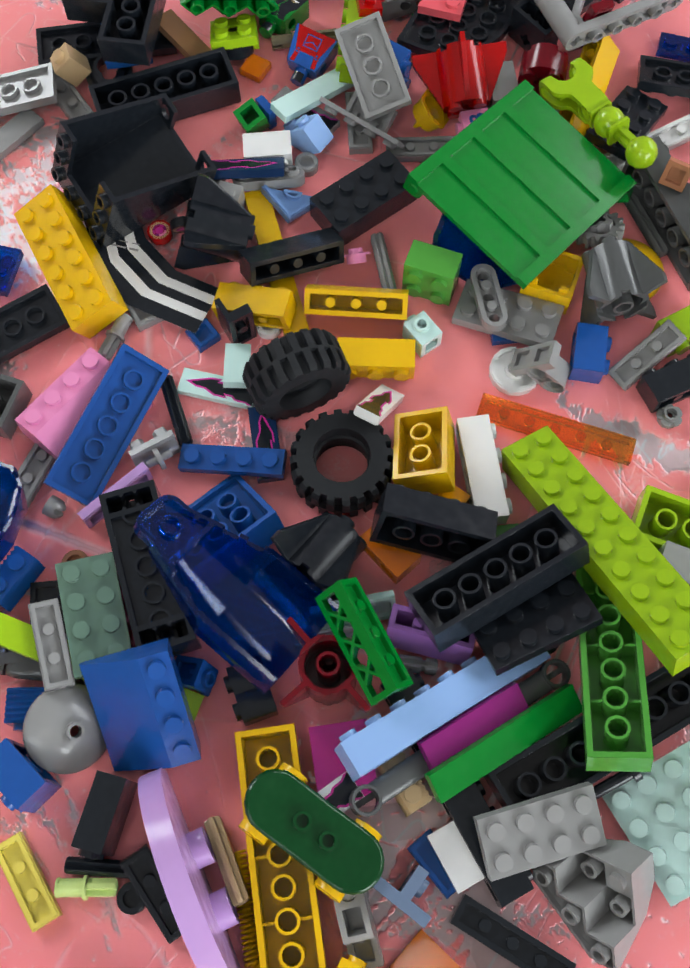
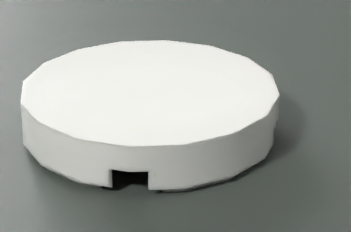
M516 346L506 347L498 351L493 356L489 365V378L492 385L499 392L509 396L527 394L537 385L527 375L515 377L509 372L515 349H519Z

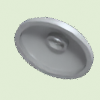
M75 683V686L46 693L44 691L34 700L26 713L22 733L24 746L30 758L38 766L55 774L80 772L93 765L107 748L86 685ZM78 726L79 731L77 735L71 736V728Z

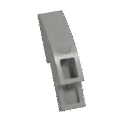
M369 891L356 895L345 894L340 903L333 900L343 945H346L348 955H353L366 962V968L384 966L385 961L368 899Z

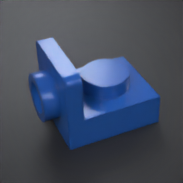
M178 655L175 662L183 687L196 690L201 695L208 697L216 682L218 670L204 659Z

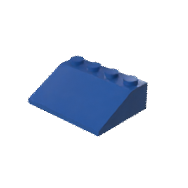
M230 475L166 522L180 577L197 599L273 544L270 538L277 530L285 528L276 511L238 475Z
M168 638L79 664L114 771L174 768L201 759V743Z

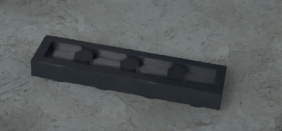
M466 894L461 898L449 923L520 968H575L577 965Z

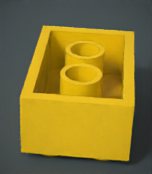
M447 406L395 414L392 472L394 484H400L410 489L430 492L432 494L455 491V426Z

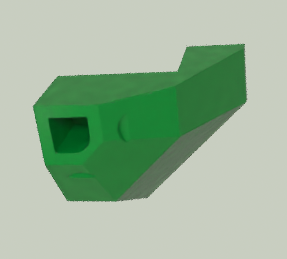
M180 0V5L195 16L213 7L229 18L239 11L248 8L262 19L279 9V5L275 0Z

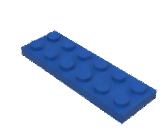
M123 343L43 484L84 506H87L98 495H101L166 379L169 370Z

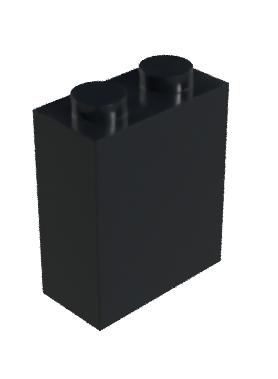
M97 770L71 844L72 847L80 849L78 855L93 860H103L105 855H115L138 783Z

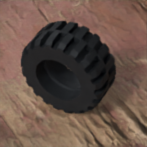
M312 328L311 330L300 329L299 332L286 333L285 336L277 337L271 340V343L260 347L257 353L251 355L249 362H246L242 377L256 411L267 419L277 420L280 418L284 420L289 417L301 416V414L306 412L310 413L315 408L322 407L329 400L336 398L338 393L342 392L346 388V384L349 383L351 368L337 338L324 329Z
M342 409L334 410V414L328 415L327 412L318 414V420L315 421L311 418L305 423L306 430L299 429L296 434V441L292 442L290 468L293 484L296 485V491L300 498H305L306 504L313 509L317 506L321 514L329 511L334 512V515L341 517L342 513H349L350 517L358 516V510L363 509L366 513L372 509L374 502L379 503L387 483H391L393 449L391 448L389 436L387 434L383 435L384 428L380 424L375 426L353 414L354 410H349V414L342 413ZM348 446L361 452L367 459L368 466L360 477L348 482H336L320 474L316 466L317 460L321 454L330 448Z

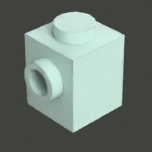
M424 310L417 315L409 316L404 321L402 337L404 339H415V352L420 358L441 345L443 332Z

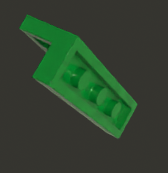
M357 577L338 580L315 598L371 706L378 704L393 693L404 690L414 684ZM333 594L336 595L339 601L338 612L333 611L327 601ZM344 621L350 622L354 629L352 639L346 637L343 631ZM359 648L364 649L368 656L367 666L361 664L357 658ZM373 675L380 678L385 688L378 695L372 686Z

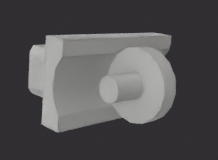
M162 426L154 430L152 433L153 439L145 443L143 439H136L130 442L128 453L135 466L143 461L149 469L159 464L161 469L164 470L167 468L164 461L181 452L171 429L167 431Z

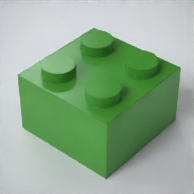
M414 239L404 263L402 289L409 290V296L421 297L435 304L449 306L458 283L463 254Z

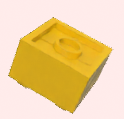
M564 251L529 283L524 290L520 288L519 293L564 305L563 314L565 315L583 266L582 257Z

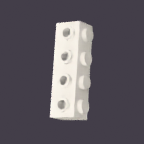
M489 414L457 418L455 435L466 491L471 495L469 504L497 511V525L506 524L510 514L513 513L511 499L506 498L505 494L507 478L505 472L501 473L499 464L502 463L501 450L499 447L496 448L494 439L497 437L496 426L494 423H490Z

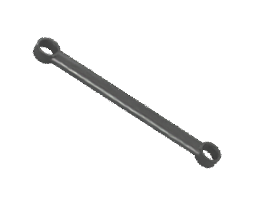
M552 659L543 663L539 671L518 684L528 706L550 691L559 689L567 684L570 680L571 672L568 665L560 659ZM549 665L558 667L548 675L546 674ZM562 673V681L560 684H554L550 681L552 678ZM418 750L370 783L356 787L349 796L351 811L359 817L367 818L373 816L380 810L383 804L425 777L424 774L430 770L421 751ZM367 789L371 791L370 794L355 803V798L360 790ZM372 799H376V805L371 812L363 813L359 810L360 807Z

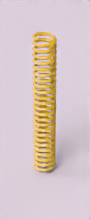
M246 849L234 852L250 896L249 901L245 904L236 906L240 909L237 913L242 914L238 916L239 919H243L240 920L239 924H245L239 927V929L243 930L240 934L245 935L240 939L247 940L242 942L241 945H249L242 948L243 951H248L242 955L250 956L244 958L243 961H252L245 963V967L260 968L256 931H254L256 930V926H254L255 917L252 915L254 910H251L254 907L249 905L253 903L251 899L252 894H250L252 890L248 889L251 888V884H247L251 880L246 879L250 877V874H245L249 872V869H244L249 864H242L248 861L245 858L247 854L244 853Z

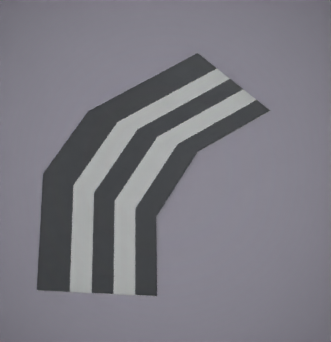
M142 227L120 239L122 241L118 240L113 243L125 246L126 249L113 245L101 249L97 241L92 239L127 305L193 333L197 332L213 304L217 287L176 271L145 238ZM129 248L138 249L139 251L129 250Z

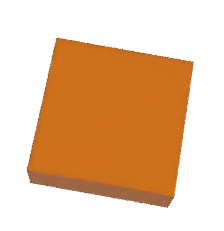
M252 54L240 67V75L260 84L272 68L271 62Z

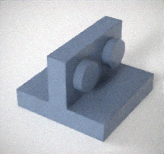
M415 865L398 890L382 877L373 887L424 929L432 917L411 901L414 896L420 898L430 884L426 880L429 872L422 866Z

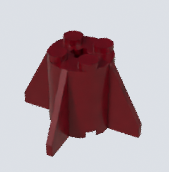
M289 617L286 620L287 624L303 647L298 660L301 683L280 701L283 708L311 697L314 701L326 706L338 704L346 699L363 712H369L371 707L355 690L357 678L335 636L321 634L310 639L294 619ZM324 669H327V670H329V671H331L332 669H335V670L332 671V672H324Z

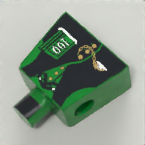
M275 0L279 5V9L262 19L258 17L259 25L261 26L259 33L264 38L269 39L273 33L282 35L295 31L298 23L302 24L309 18V0Z

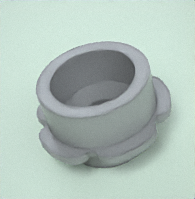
M669 404L657 410V422L663 428L671 429L679 426L682 422L681 417L683 413L677 406Z

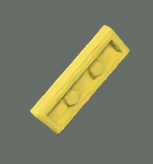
M18 832L0 843V866L31 931L36 932L63 915L24 833Z

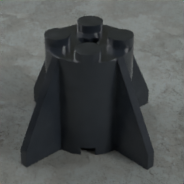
M198 173L191 200L188 199L184 234L181 235L174 265L178 269L187 270L234 261L239 262L238 250L247 248L248 240L252 241L254 236L255 215L249 213L207 175Z
M324 512L320 516L277 530L270 539L281 553V556L273 560L264 570L267 574L285 578L293 588L298 584L304 589L301 594L311 599L314 604H317L315 598L338 580L348 578L353 562L365 550L367 543L355 531V524L348 516L342 515L338 517ZM335 594L327 599L328 602L338 600Z

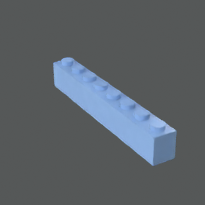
M546 651L496 676L486 656L478 660L473 656L460 665L462 670L454 674L450 670L437 679L439 683L432 688L429 684L419 688L413 693L415 698L406 702L403 698L389 707L391 712L384 717L378 713L364 722L366 727L359 732L353 728L339 737L341 742L334 751L352 781L355 782L509 683L517 681L538 668L551 656Z

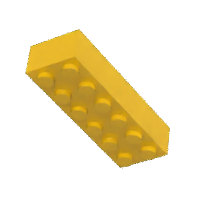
M50 184L14 214L72 331L91 339L129 310L83 222L79 219L72 202L66 199L64 192Z

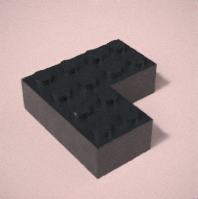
M62 0L68 20L102 23L97 41L103 61L150 66L166 0Z

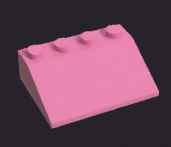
M90 347L14 419L22 433L56 460L111 362Z

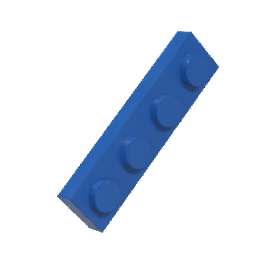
M183 443L178 469L181 472L284 478L288 453L286 449Z

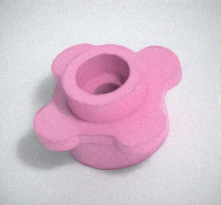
M362 247L348 249V254L344 255L347 259V265L367 262L366 254H371V251L363 252Z

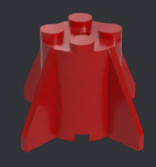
M460 31L458 41L446 44V50L441 52L439 48L433 53L411 56L412 67L443 112L447 114V118L456 119L459 118V113L462 111L484 108L490 103L507 53L506 41L483 45L478 41V45H474V40H466L465 31Z

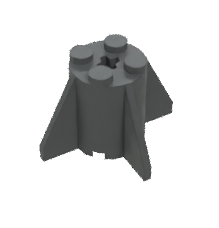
M608 236L602 239L601 244L582 253L581 257L586 272L580 316L581 323L599 325L604 321H616L615 316L624 315L625 319L637 314L650 319L657 317L648 294L668 282L666 273L631 242L621 239L617 240L616 236Z

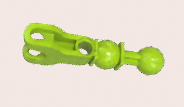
M578 57L570 62V79L566 81L547 76L539 82L541 97L554 109L573 112L582 122L588 124L591 129L594 128L597 135L607 139L609 146L618 141L626 149L625 157L630 166L636 169H644L655 162L658 155V147L655 141L647 136L636 137L629 131L630 118L624 116L622 110L612 106V102L592 82L593 68L585 60Z

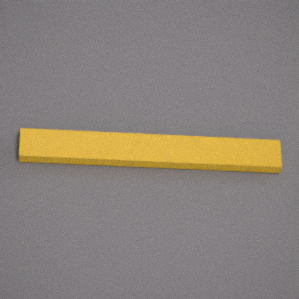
M261 190L245 192L248 212L255 215L254 233L258 245L282 239L273 206L260 192ZM294 276L269 282L271 288L285 287L292 290L297 302L290 330L282 329L284 336L289 332H299L300 329L309 330Z

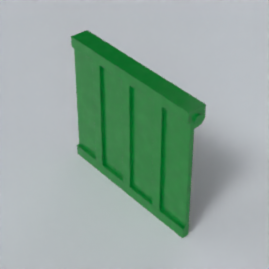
M526 79L411 171L403 185V188L415 198H420L424 195L523 290L637 183L630 175L626 176L537 94L533 90L534 87Z

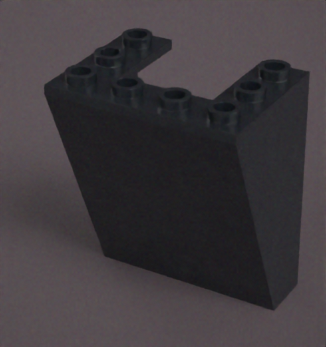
M166 93L59 122L51 174L55 182H59L66 199L72 202L79 219L85 222L91 238L97 241L101 249L115 243L193 196L198 173L207 175L214 180L217 168L206 151H200L196 162L174 130L178 110ZM166 106L169 110V116L166 113Z

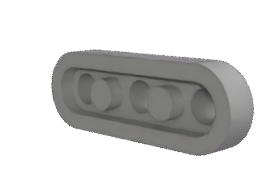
M291 165L285 168L283 177L233 179V184L244 186V191L261 190L263 185H267L271 189L296 188L305 184V172L298 166Z
M478 264L471 270L470 284L483 328L487 331L499 332L506 327L508 313L497 274L492 266Z

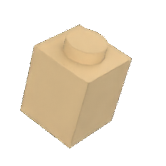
M66 42L56 49L50 57L54 73L75 87H78L92 72L87 57Z

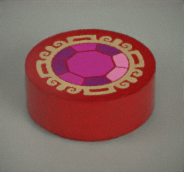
M153 221L147 228L149 240L155 245H166L173 238V232H171L170 224L167 221Z

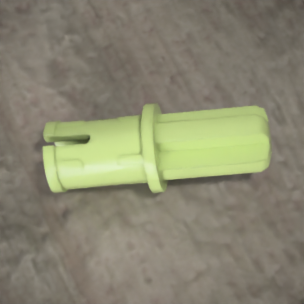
M84 875L83 878L57 877L54 885L55 898L82 897L83 901L88 900L89 897H115L119 887L118 879L115 877L90 878L89 875Z

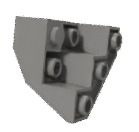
M606 839L607 845L533 868L534 882L588 956L596 963L607 968H621L647 915L655 880L653 853L626 840Z

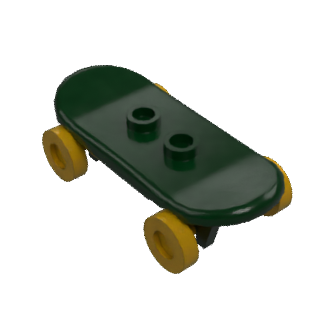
M285 762L281 764L279 769L266 770L257 775L245 793L244 807L248 819L243 818L238 825L244 833L261 845H264L268 839L315 874L318 878L314 882V886L337 903L341 902L345 894H362L375 886L383 873L385 860L383 850L379 844L382 836L378 831L358 818L355 821L306 785L308 782L307 778Z

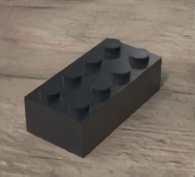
M388 149L310 197V216L322 229L331 227L344 240V245H346L417 199L403 188L410 172Z
M387 483L374 512L369 541L454 563L496 538L498 512L483 506H474L456 499L433 495L430 492L410 489L400 484Z

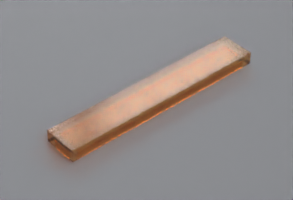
M483 393L476 416L489 414L490 423L526 435H530L548 425L566 447L627 466L631 463L637 440L487 393Z

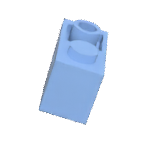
M318 113L309 116L305 114L283 125V130H290L291 146L303 153H320L334 138Z

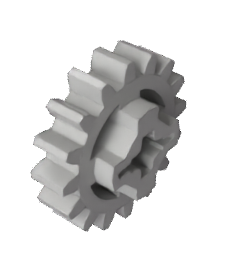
M608 210L576 240V244H585V249L601 244L602 239L608 236H616L617 240H622L625 231L624 219L618 218L617 212L610 214Z

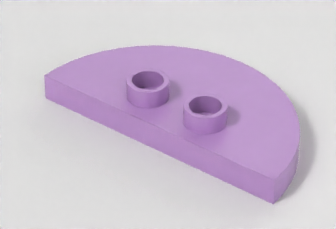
M159 768L139 777V804L150 849L172 913L195 967L241 968L227 929L240 923L236 908L231 903L226 886L212 892L204 871V867L216 862L205 829L202 826L191 832L189 831L166 768Z

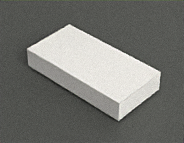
M454 821L426 836L457 894L485 878Z

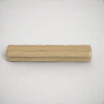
M209 817L204 822V826L228 895L234 907L241 906L249 901V893L221 817Z

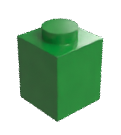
M253 98L233 111L238 123L246 133L263 132L270 126L266 116Z

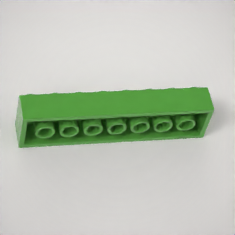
M581 567L574 572V576L603 617V624L578 635L586 771L651 772L654 757L642 639L587 571Z

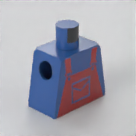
M298 23L287 56L288 66L294 71L290 81L296 86L301 87L307 77L314 80L322 76L338 54V41Z

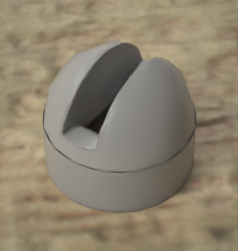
M52 495L45 503L42 514L53 519L62 517V511L66 510L65 502Z

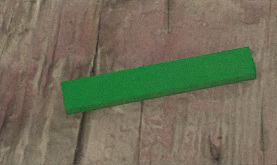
M563 685L425 773V778L436 801L443 804L582 713V704L573 685Z

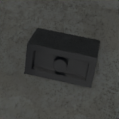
M220 298L214 300L220 326L231 343L243 344L257 337L253 312L248 304L228 312Z

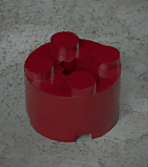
M552 43L532 45L530 50L523 52L518 85L526 79L534 87L533 90L540 95L539 82L547 76L566 81L569 64L568 54L565 51L563 54L558 50L559 46Z

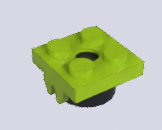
M240 14L235 18L219 17L214 21H210L211 49L224 47L231 61L245 59L252 55L255 49H260L256 16Z

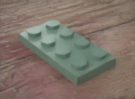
M113 552L54 564L73 673L76 680L83 678L79 666L80 663L132 648Z

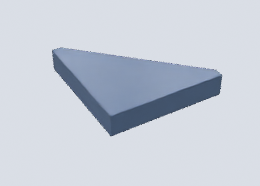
M267 185L261 186L260 192L288 224L310 211V197L312 196L303 195V192L283 189L282 191L271 189Z

